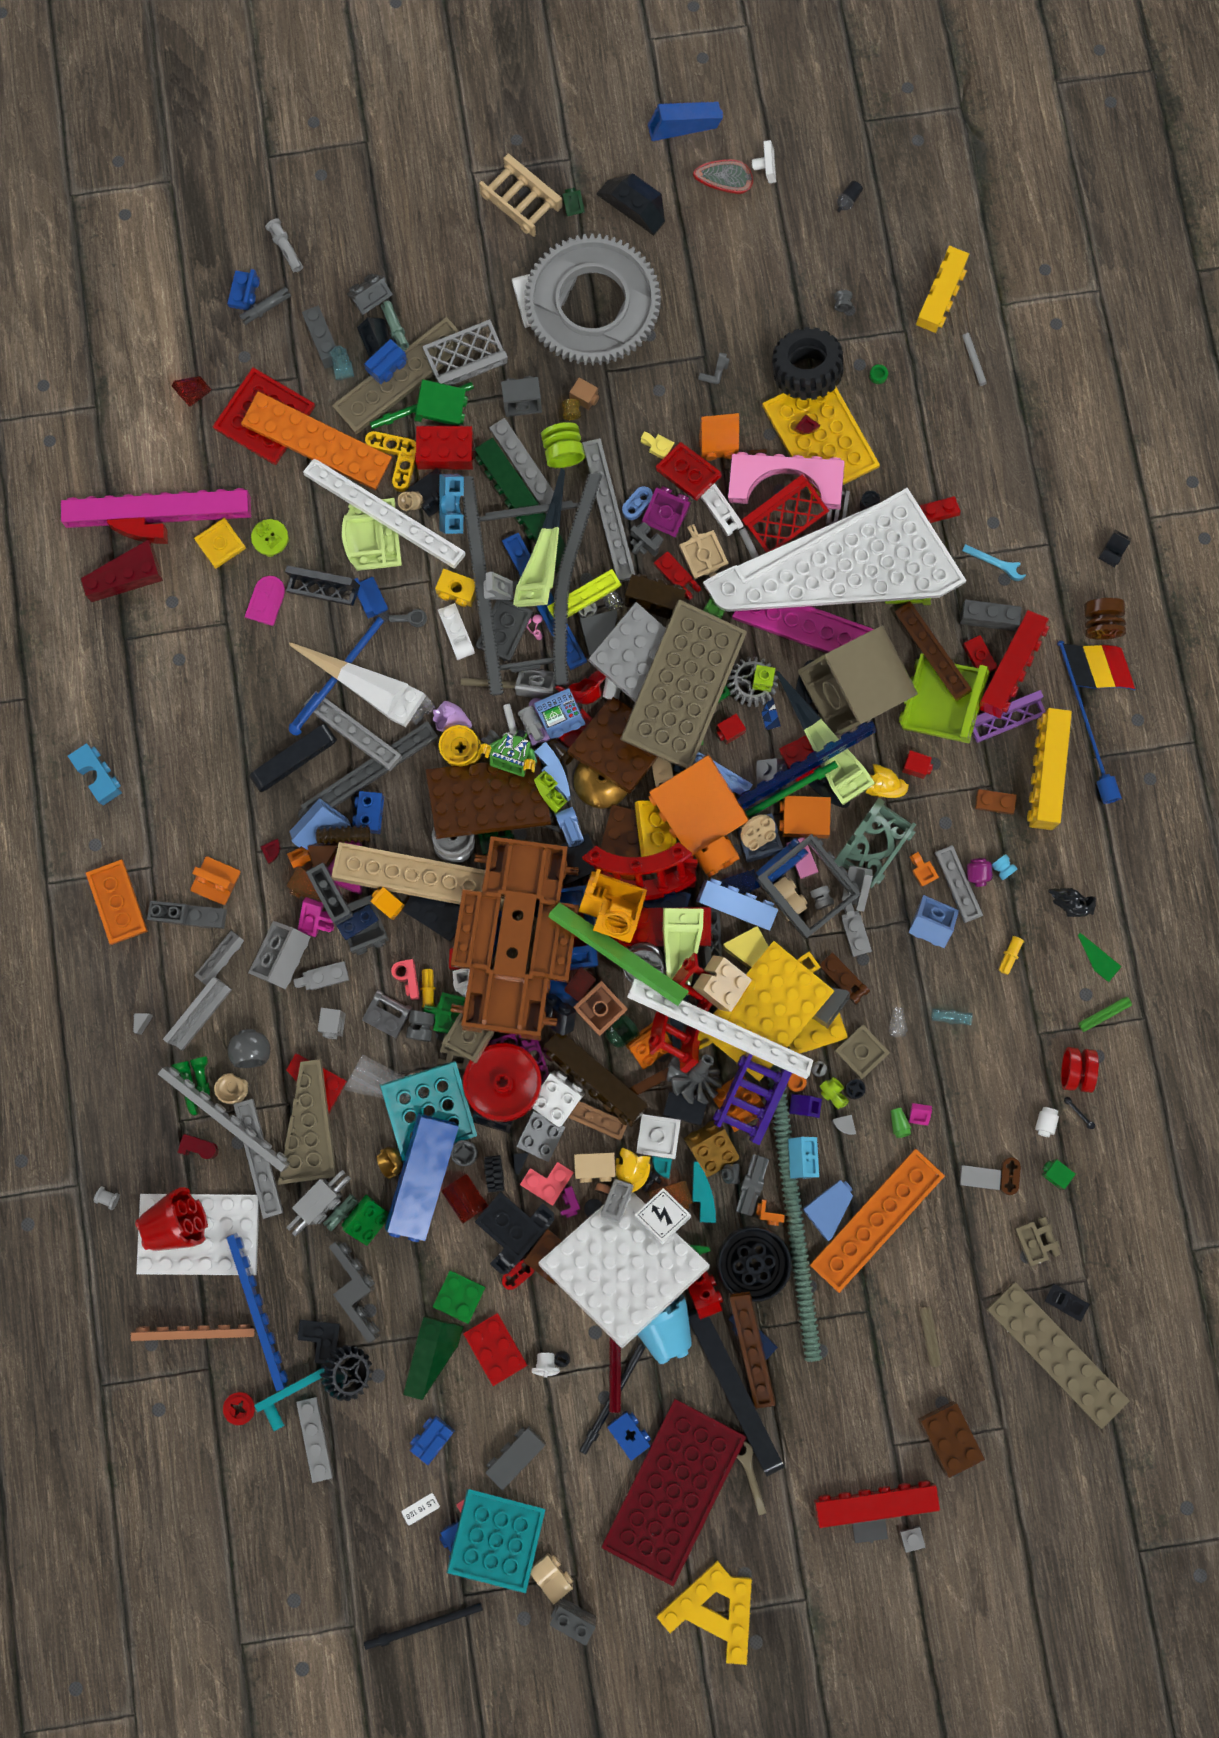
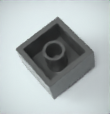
M527 376L523 379L516 380L510 378L501 381L506 417L542 413L538 377Z

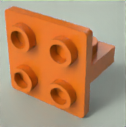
M205 857L201 868L196 866L192 874L196 878L190 891L221 905H226L241 871L210 857Z
M653 1022L624 1043L643 1070L668 1053L661 1048L653 1055L649 1053L648 1040ZM665 1032V1042L672 1045L671 1040Z

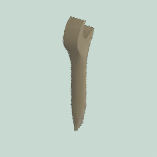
M744 1441L743 1444L746 1446V1451L742 1455L738 1454L737 1459L745 1469L758 1515L766 1514L753 1470V1449L748 1442Z

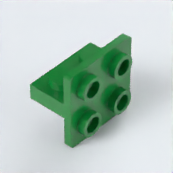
M366 1194L341 1226L344 1232L368 1246L386 1223L389 1212Z

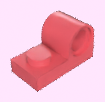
M409 959L395 963L391 969L393 977L400 982L408 981V984L405 985L406 995L410 996L411 1000L420 999L415 961ZM400 967H405L406 974L402 977L397 976V970Z

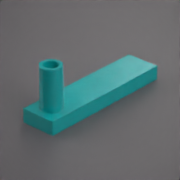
M324 1369L312 1373L254 1405L257 1412L264 1411L273 1431L285 1426L274 1403L321 1379L322 1377L319 1374L323 1373Z

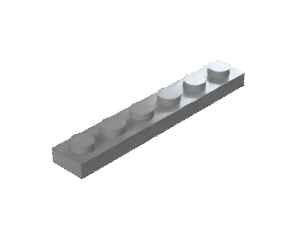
M504 418L490 426L489 430L538 504H550L554 493L553 489L507 420Z
M313 695L303 704L304 707H305L306 704L309 702V700L313 697ZM324 698L314 710L313 714L387 770L391 771L402 759L400 753L328 699Z
M254 1099L233 1104L236 1117L241 1121V1125L246 1129L247 1127L251 1128L257 1133V1138L261 1141L264 1140ZM243 1142L263 1219L282 1214L283 1209L271 1164Z

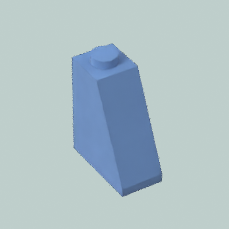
M319 798L290 830L291 841L297 847L302 846L308 850L309 845L317 843V827H320V829H323V827H326V829H329V827L335 828L336 826L338 828H341V826L347 828V826L351 827V824L347 817Z
M838 1180L802 1209L826 1241L832 1239L853 1197L851 1194L852 1188L846 1181Z

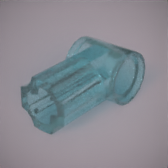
M341 346L334 347L330 352L336 381L355 377L352 362L349 361L346 348Z

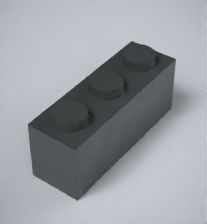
M319 305L303 311L302 315L324 368L342 363Z
M965 599L961 606L959 624L1016 631L1020 625L1022 607Z
M324 863L306 872L335 925H339L354 917L335 880L332 879L328 867Z
M530 1426L526 1429L522 1427L514 1435L517 1439L512 1444L508 1442L500 1450L502 1452L498 1459L493 1457L486 1465L488 1469L485 1473L502 1491L546 1445Z

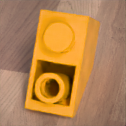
M384 887L382 889L378 888L371 896L373 899L370 902L392 920L396 918L405 906Z

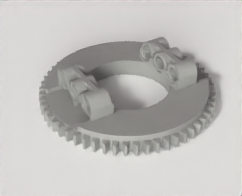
M583 234V239H580L577 235L576 241H573L569 237V243L562 240V246L556 243V250L550 247V254L544 252V259L539 257V264H534L535 270L531 269V276H528L529 283H526V297H524V301L526 303L525 310H527L526 317H529L528 323L531 324V330H535L534 334L539 336V342L544 341L545 348L550 346V352L555 350L556 356L561 354L562 359L567 357L569 362L576 360L577 364L584 362V365H587L589 362L594 365L595 362H598L599 365H602L604 361L609 364V360L613 359L616 362L618 357L623 359L624 354L629 356L630 350L636 351V345L641 347L642 341L646 342V335H651V329H654V323H657L661 296L657 275H654L653 268L650 269V262L646 263V257L640 258V251L635 253V247L629 249V243L622 246V240L615 243V237L609 241L608 235L602 239L601 234H598L596 239L591 234L588 239L586 234ZM585 273H600L612 278L619 284L624 293L625 301L612 323L600 328H585L574 324L563 313L561 308L564 306L577 276Z

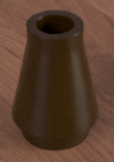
M556 738L548 743L561 764L563 763L566 766L572 762L574 758L567 754L568 746L559 742Z

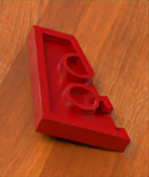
M297 1053L286 1069L296 1082L300 1063L310 1061ZM323 1068L328 1112L330 1113L347 1081Z

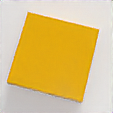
M225 517L194 538L215 569L246 549Z

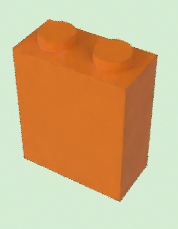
M787 796L783 801H780L779 812L783 813V820H779V831H782V837L807 838L812 834L814 837L817 836V838L828 839L830 836L831 797Z

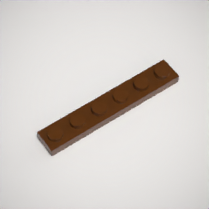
M908 602L896 610V616L955 701L972 692L967 681L913 604Z
M750 1291L730 1294L729 1298L755 1409L775 1406L776 1401Z

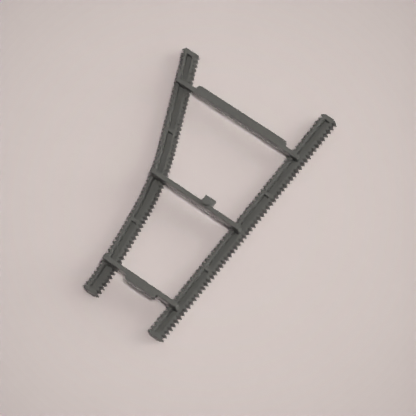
M601 473L588 474L580 502H562L561 510L578 509L576 516H574L575 519H573L574 523L571 526L572 530L569 533L568 544H565L566 547H564L565 551H563V558L560 561L558 578L554 579L553 586L556 585L557 588L555 589L556 596H554L555 614H553V619L555 621L553 623L555 625H553V635L555 636H553V646L555 647H553V657L498 665L500 662L498 661L499 655L497 654L498 647H496L493 614H491L493 613L491 610V599L484 598V581L486 580L487 568L485 567L486 561L482 545L480 522L548 512L550 504L489 512L485 516L479 517L474 477H464V496L462 499L466 527L468 528L467 534L469 535L468 542L471 563L473 564L472 570L474 571L473 578L475 592L477 593L476 599L478 600L477 606L479 621L481 622L480 628L482 629L481 635L482 640H484L482 643L484 644L485 662H487L485 664L487 666L488 684H490L488 686L490 688L489 691H491L489 694L492 696L504 693L503 687H501L503 686L501 683L502 676H500V671L511 670V672L515 673L540 669L541 665L553 663L555 664L553 665L555 686L569 684V678H567L568 668H566L568 667L566 661V639H568L566 636L568 635V630L566 628L568 626L566 624H568L567 603L569 600V583L572 580L575 557H577L580 543H582L581 540H583L582 536L585 533V526H587L592 505L595 502L594 498L597 495L596 491H598L602 478ZM513 581V591H516L519 581Z

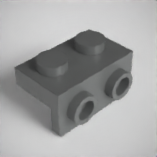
M778 758L757 760V798L766 799L787 788V766L785 761Z

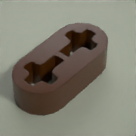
M1006 1158L1001 1164L1000 1190L1005 1195H1014L1019 1189L1021 1165L1015 1158ZM1010 1161H1012L1013 1165H1016V1168L1012 1169L1011 1175H1009V1168H1006V1164H1010ZM1009 1178H1011V1184L1014 1185V1189H1010V1192H1008V1188L1004 1187L1005 1184H1008Z

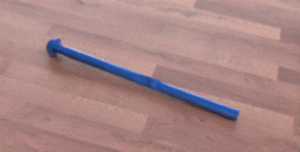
M380 617L376 619L346 657L345 662L351 664L383 624V619ZM332 676L321 691L313 695L295 720L289 724V732L292 735H300L302 733L300 728L338 681Z

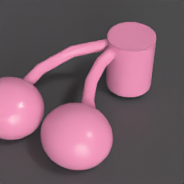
M536 614L532 619L530 618L528 623L530 624L532 620L536 623L534 632L529 629L528 625L527 629L537 640H541L543 635L537 629V625L542 622V616Z

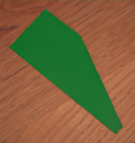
M1079 933L1078 937L1094 971L1110 982L1122 966L1083 934Z

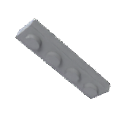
M313 1397L297 1401L312 1483L332 1479L333 1474L318 1398Z

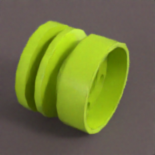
M570 422L554 424L541 432L543 447L546 449V461L549 467L566 468L584 460L585 454L583 445L580 442L581 435L579 434V426Z

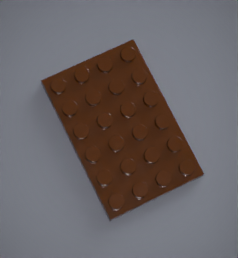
M536 756L535 771L532 772L531 769H526L524 777L492 767L490 762L468 764L461 767L450 766L426 769L436 839L551 825L548 805L539 793L534 781L542 773L539 757Z

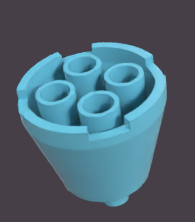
M683 1294L677 1297L638 1334L641 1341L659 1364H664L670 1358L676 1356L677 1358H682L688 1355V1349L692 1346L687 1303Z

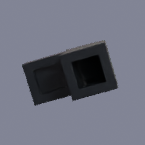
M1115 529L1098 559L1115 568L1122 559L1123 553L1132 538Z

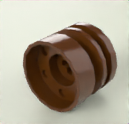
M1098 598L1084 604L1085 618L1089 619L1085 623L1087 638L1107 640L1119 638L1126 634V627H1124L1126 621L1120 618L1125 615L1124 600L1119 598Z

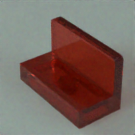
M467 1174L441 1191L462 1224L488 1207Z

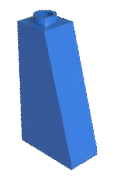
M719 102L658 104L648 123L651 141L716 129L723 119V111L720 109Z

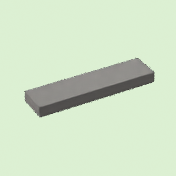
M953 845L935 852L936 859L964 923L982 917V911Z

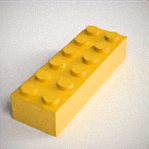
M1048 708L1041 718H1038L1037 729H1039V736H1036L1035 739L1037 755H1034L1033 766L1036 767L1035 773L1031 777V784L1034 786L1033 792L1031 791L1029 796V803H1032V806L1027 815V821L1030 822L1029 827L1053 830L1061 823L1072 711Z

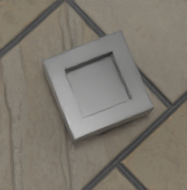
M920 1526L900 1531L906 1553L926 1548Z

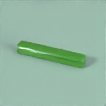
M1124 997L1079 1022V1028L1082 1032H1085L1132 1006V1002L1128 997Z

